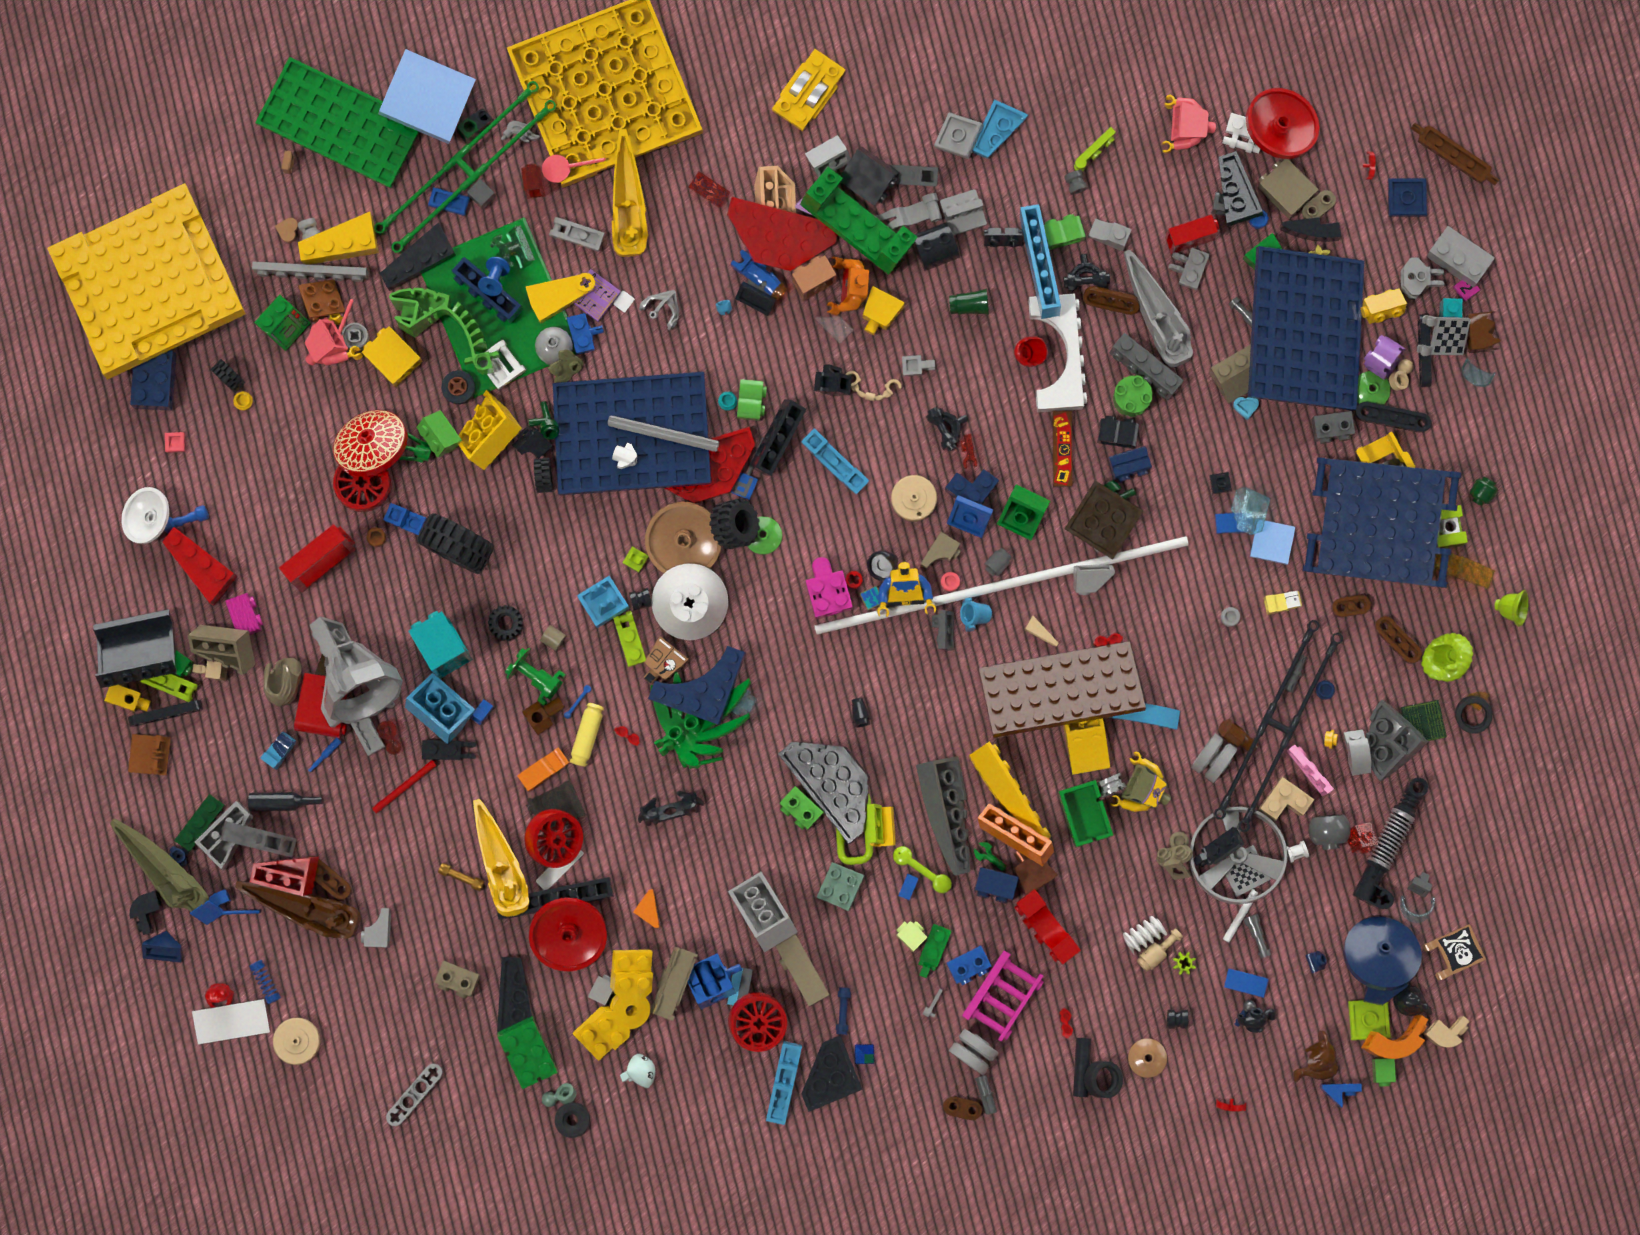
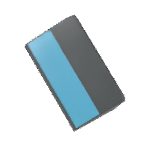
M742 968V971L732 975L731 983L736 994L728 997L727 1005L733 1006L739 998L749 994L753 969Z

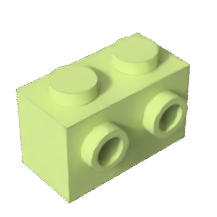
M904 921L897 929L899 933L896 936L912 952L927 938L922 932L924 928L916 921L914 923L910 921L908 924Z

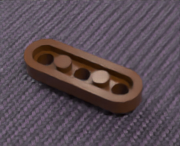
M1090 286L1084 291L1083 300L1089 306L1128 315L1137 313L1140 307L1138 298L1131 294L1096 286Z
M1383 616L1375 622V631L1406 663L1414 664L1421 659L1422 651L1420 647L1393 619ZM1382 623H1385L1387 625L1386 630H1383L1381 628ZM1395 637L1400 638V644L1395 643ZM1409 651H1412L1414 653L1413 658H1410L1408 656Z
M319 859L315 881L339 900L347 899L352 891L351 885ZM329 874L331 878L326 882L324 876ZM343 886L345 888V892L343 894H340L339 888Z

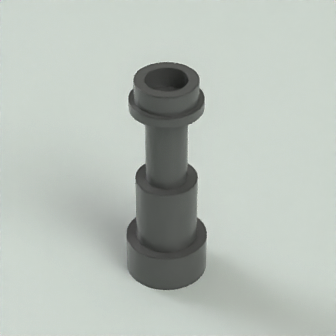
M1235 297L1229 303L1231 309L1235 308L1244 317L1243 320L1252 328L1253 312H1249L1240 303L1241 299Z
M1258 914L1244 918L1245 925L1248 926L1252 938H1255L1260 952L1257 954L1260 958L1271 955V949H1267L1262 937L1263 931L1259 924L1260 918Z

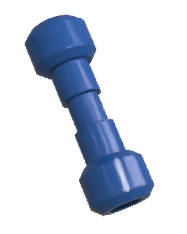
M203 505L196 507L195 511L182 517H169L164 531L169 533L173 527L177 528L185 523H191L196 520L200 522L208 520L209 514L206 507Z

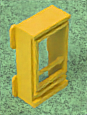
M1393 432L1364 447H1359L1355 451L1361 462L1373 463L1394 453L1396 459H1399L1401 463H1405L1406 467L1415 468L1409 453L1402 451Z

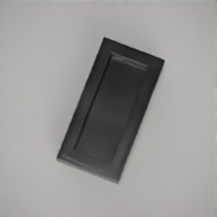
M744 281L741 283L735 297L736 300L766 316L770 315L776 302V298Z

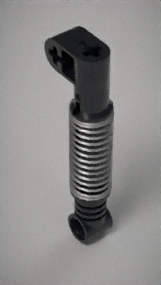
M1413 778L1407 782L1404 791L1406 794L1402 795L1401 803L1392 808L1394 815L1390 814L1392 816L1388 818L1390 821H1386L1388 825H1384L1386 829H1382L1384 833H1380L1382 837H1378L1380 841H1376L1378 845H1374L1376 849H1372L1374 853H1370L1372 857L1368 856L1366 861L1367 867L1352 894L1357 899L1377 909H1388L1393 905L1394 897L1392 893L1380 887L1379 884L1384 874L1390 870L1391 863L1396 858L1394 855L1398 854L1396 851H1399L1398 847H1401L1402 839H1405L1406 832H1409L1408 828H1411L1410 824H1413L1415 820L1416 810L1414 809L1418 808L1419 800H1422L1428 791V783L1423 778ZM1415 782L1421 785V791L1419 793H1416L1413 790V784ZM1377 889L1379 890L1377 896H1385L1386 903H1381L1380 899H1374L1371 902Z

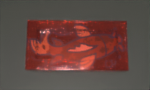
M699 171L688 186L689 189L718 208L723 205L730 194V191Z

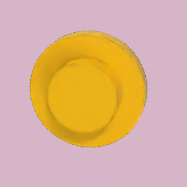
M242 391L234 396L233 402L237 409L245 411L252 406L253 399L249 393Z
M1331 730V732L1326 731L1325 747L1333 749V746H1337L1338 734H1335V730Z

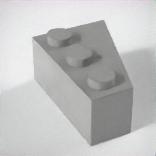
M235 801L195 843L221 870H226L239 844L220 840L224 823L228 821L249 826L253 815L240 802Z

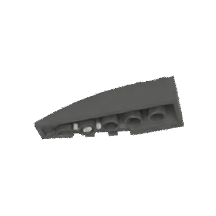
M955 756L917 764L916 768L927 815L944 858L954 876L970 872L969 847L966 846L968 829H965L967 810H964V800H967L959 758Z

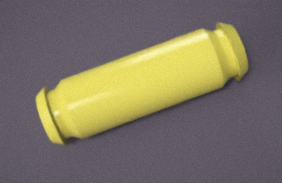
M593 703L586 705L587 709L584 710L571 752L572 758L570 763L582 767L588 765L586 762L590 759L603 717L602 711H604V708Z

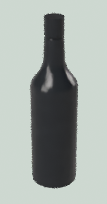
M296 792L249 793L248 796L249 812L295 811L303 805L323 804L322 797H303Z

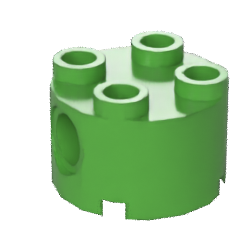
M1138 375L1123 378L1117 384L1113 394L1114 407L1119 413L1128 417L1141 415L1147 410L1152 401L1151 386Z

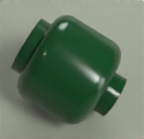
M1484 476L1482 479H1476L1469 492L1473 497L1472 501L1480 506H1483L1484 503L1491 504L1498 492L1497 483Z

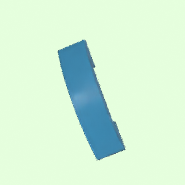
M815 428L801 441L815 458L853 493L857 494L869 482Z
M1145 703L1146 711L1108 717L1177 730L1180 711Z

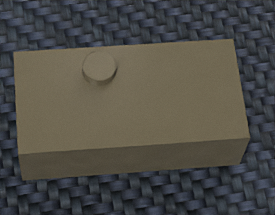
M796 934L776 945L782 957L779 962L784 971L789 970L809 1007L829 996Z

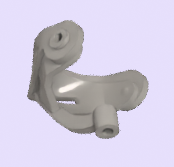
M670 290L648 296L641 302L639 310H645L653 300H662L656 309L649 314L650 318L655 319L658 317L660 309L667 303L673 314L667 324V329L671 331L676 326L680 314L676 291Z

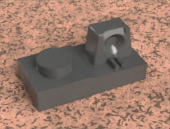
M940 610L939 614L932 616V627L939 628L937 636L938 649L952 651L954 650V612Z

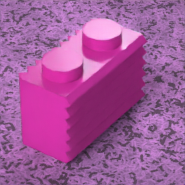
M248 593L225 601L235 629L248 630L249 635L262 631L260 626L263 625L260 614L256 615L254 608L257 607L253 596L250 597Z

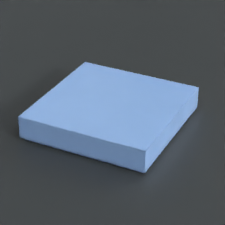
M1258 519L1250 557L1287 565L1295 527Z

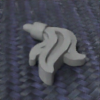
M519 121L510 122L507 129L503 132L501 140L509 138L512 134L517 135L528 124ZM529 129L520 140L529 143V140H539L540 136L535 135Z

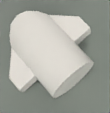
M627 443L625 448L617 445L612 460L618 462L617 468L620 469L635 466L637 464V453L632 444Z

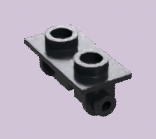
M988 227V229H984V246H1022V229H1018V227L1005 228V234H1001V228Z

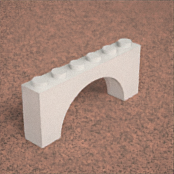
M1075 294L1059 295L1061 303L1060 316L1041 319L1037 297H1029L1028 300L1030 319L1046 322L1055 328L1064 341L1067 353L1066 367L1062 376L1050 387L1036 391L1037 412L1081 410L1084 404H1087L1086 392H1083L1082 385H1085V374H1081L1084 358L1083 355H1080L1079 348H1082V336L1078 337V329H1081V320L1077 318L1076 311H1079V299H1075Z

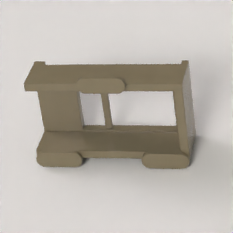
M674 946L667 968L663 969L657 985L658 992L652 1005L651 1013L672 1021L674 1020L673 1012L677 1011L675 1007L676 1005L679 1006L696 960L694 957H697L698 954Z

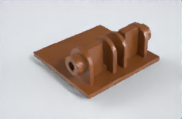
M333 279L298 285L308 316L314 323L318 322L321 316L345 312Z
M132 734L128 772L167 776L171 737Z

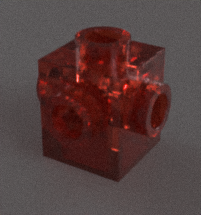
M1371 822L1351 828L1348 844L1352 853L1359 851L1361 854L1372 851L1371 847L1378 844Z

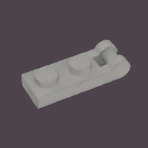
M555 217L553 221L554 227L553 230H550L549 236L599 252L605 236L604 232ZM561 227H566L565 233L560 232Z

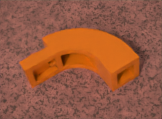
M1422 1015L1414 1016L1404 1034L1395 1040H1389L1378 1032L1370 1031L1361 1048L1374 1056L1399 1059L1409 1056L1424 1043L1425 1040L1419 1037V1035L1425 1031L1428 1019Z

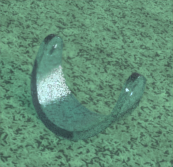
M1468 358L1462 366V374L1465 379L1479 387L1490 385L1496 375L1495 372L1491 374L1478 369L1470 363Z
M1400 897L1401 912L1408 921L1421 923L1430 917L1435 905L1434 897H1431V909L1427 913L1420 915L1410 912L1404 905V897Z

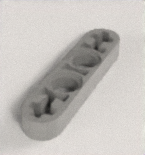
M428 1065L388 1111L386 1120L391 1126L401 1125L441 1079L443 1069L440 1065ZM430 1068H438L437 1073L439 1075L437 1077L433 1076L430 1079V1081L433 1082L431 1085L427 1080L422 1078L424 1075L426 1076V1078H428V1076L431 1074V1072L429 1071ZM418 1082L426 1084L427 1088L424 1093L417 1092L416 1084ZM405 1097L413 1099L414 1104L411 1108H406L403 1105ZM398 1105L401 1109L407 1111L406 1115L403 1112L399 1115V1122L391 1121L393 1118L391 1114H396L400 1110L397 1108Z

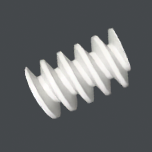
M1150 916V923L1144 920L1143 927L1140 924L1136 925L1137 931L1131 928L1130 935L1126 932L1123 933L1124 940L1133 954V949L1141 952V944L1147 948V941L1154 944V936L1160 940L1161 932L1167 936L1166 930L1158 919Z

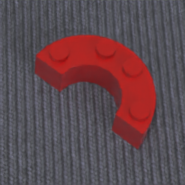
M1035 889L1016 902L1014 909L1020 916L1025 918L1022 920L1029 930L1031 928L1036 933L1034 938L1040 945L1044 943L1050 950L1048 954L1055 963L1059 961L1063 965L1081 951L1071 936L1052 915L1046 903Z

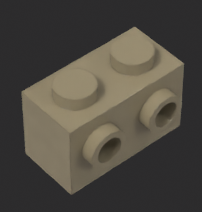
M443 961L435 983L439 984V989L447 992L449 989L457 991V996L467 999V996H473L481 975Z

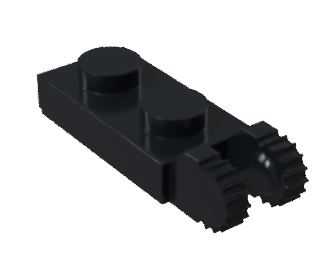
M422 740V760L461 761V759H476V755L473 753L461 754V747L474 748L476 747V742L450 741L447 744L443 740Z

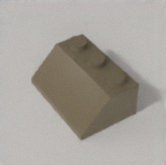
M1251 344L1214 365L1209 370L1210 376L1228 404L1248 393Z

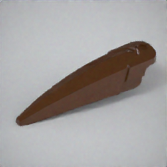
M246 881L236 882L235 888L248 897L306 930H312L321 936L348 939L353 937L358 930L361 920L360 912L356 908L344 903L312 894L300 896Z

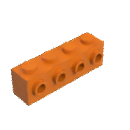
M988 804L978 817L979 826L982 830L1041 866H1044L1054 853L1053 844L1049 838L1040 835L1031 827L1020 823L1019 820L1007 815L1000 808Z

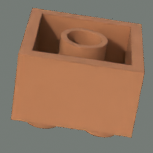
M825 255L823 257L817 256L810 261L809 265L805 267L801 265L794 270L792 283L802 300L805 301L836 283V273Z

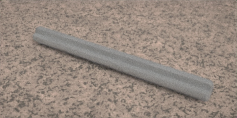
M612 415L608 419V426L715 452L719 447L717 440Z

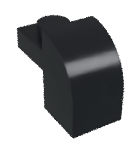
M152 891L137 897L130 907V919H139L137 921L138 930L146 936L154 934L149 915L163 910L158 891Z

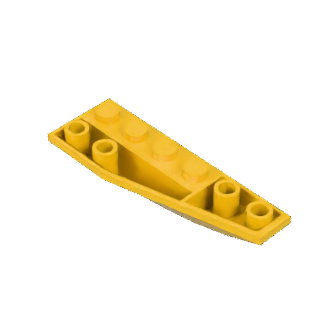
M989 741L968 756L1000 805L1012 817L1019 820L1020 823L1031 827L1040 835L1050 838L1051 835L1047 828H1042L1039 821L1041 819L1036 811L1031 810L1029 806L1031 804L1030 801L1019 790L1018 782L1010 775V766L1006 760L1002 761L999 755L1001 752L996 744L992 745Z

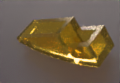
M1453 553L1449 555L1447 575L1489 589L1494 570L1464 556H1458ZM1437 554L1435 570L1440 571L1441 554Z

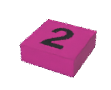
M1463 280L1453 286L1464 302L1480 291L1477 285L1473 288Z

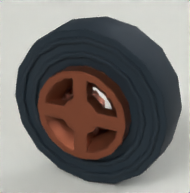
M461 370L448 373L444 377L441 386L443 396L449 402L459 405L471 400L476 389L471 375Z

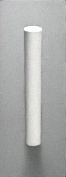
M1252 889L1246 899L1256 897L1258 892ZM1253 903L1242 905L1223 940L1228 943L1231 941Z

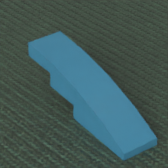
M783 1041L766 1118L768 1122L785 1125L802 1049L800 1044Z

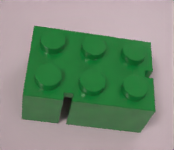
M1096 780L1058 792L1075 848L1092 843L1093 838L1097 842L1113 836L1103 801H1096V799L1101 797Z
M533 1016L497 1032L498 1040L522 1089L537 1083L539 1077H541V1080H544L558 1073L557 1066Z

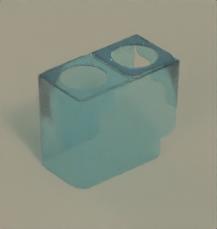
M1247 487L1237 489L1231 511L1235 513L1234 519L1238 522L1237 529L1250 535L1263 531L1271 498Z

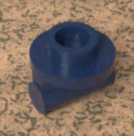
M1320 951L1305 955L1311 973L1325 969L1327 960Z

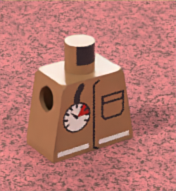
M660 636L645 661V665L650 670L643 678L651 685H653L658 677L667 681L675 672L684 667L689 662V659Z

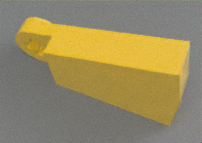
M582 273L576 276L526 286L530 304L539 322H545L593 291L595 280L591 274ZM585 278L587 281H591L590 283H588L589 287L585 288L584 285H580L583 283V279Z

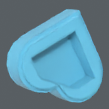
M1239 397L1233 403L1234 410L1246 420L1250 418L1259 406L1258 399L1248 397L1246 399Z

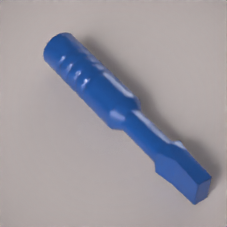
M335 738L308 771L312 772L342 741Z

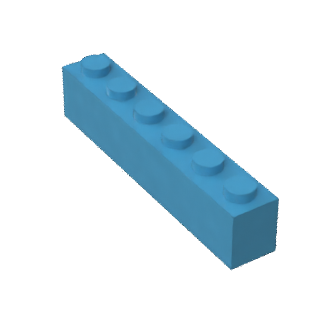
M1038 204L1020 207V222L1041 319L1060 316L1061 303L1040 206Z

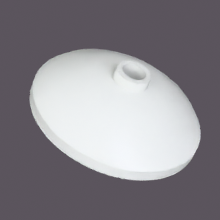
M145 487L130 496L122 512V528L128 539L135 543L146 544L160 536L169 518V504L165 495L158 489Z

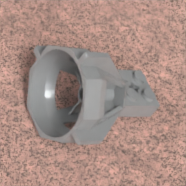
M320 616L309 625L312 630V636L320 646V652L326 657L324 663L326 679L321 710L330 727H336L341 722L350 724L377 715L386 707L392 709L395 706L393 701L400 695L403 680L394 666L384 662L363 644L352 641L343 623ZM364 683L369 688L368 692L360 696L341 700L351 690Z

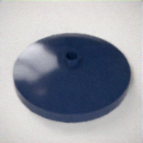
M1370 917L1358 922L1349 931L1343 947L1344 961L1350 973L1365 986L1382 991L1396 990L1411 982L1416 976L1422 960L1421 947L1413 932L1399 921L1387 917Z

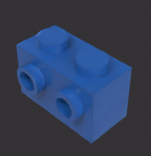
M982 946L946 963L955 983L960 982L961 985L972 981L971 976L978 974L980 977L988 973V968L991 967Z

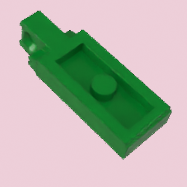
M933 924L919 958L918 965L922 966L919 976L927 978L930 969L935 971L951 930Z

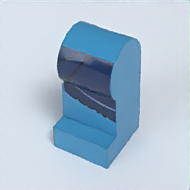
M283 731L260 759L277 770L295 745L296 740Z

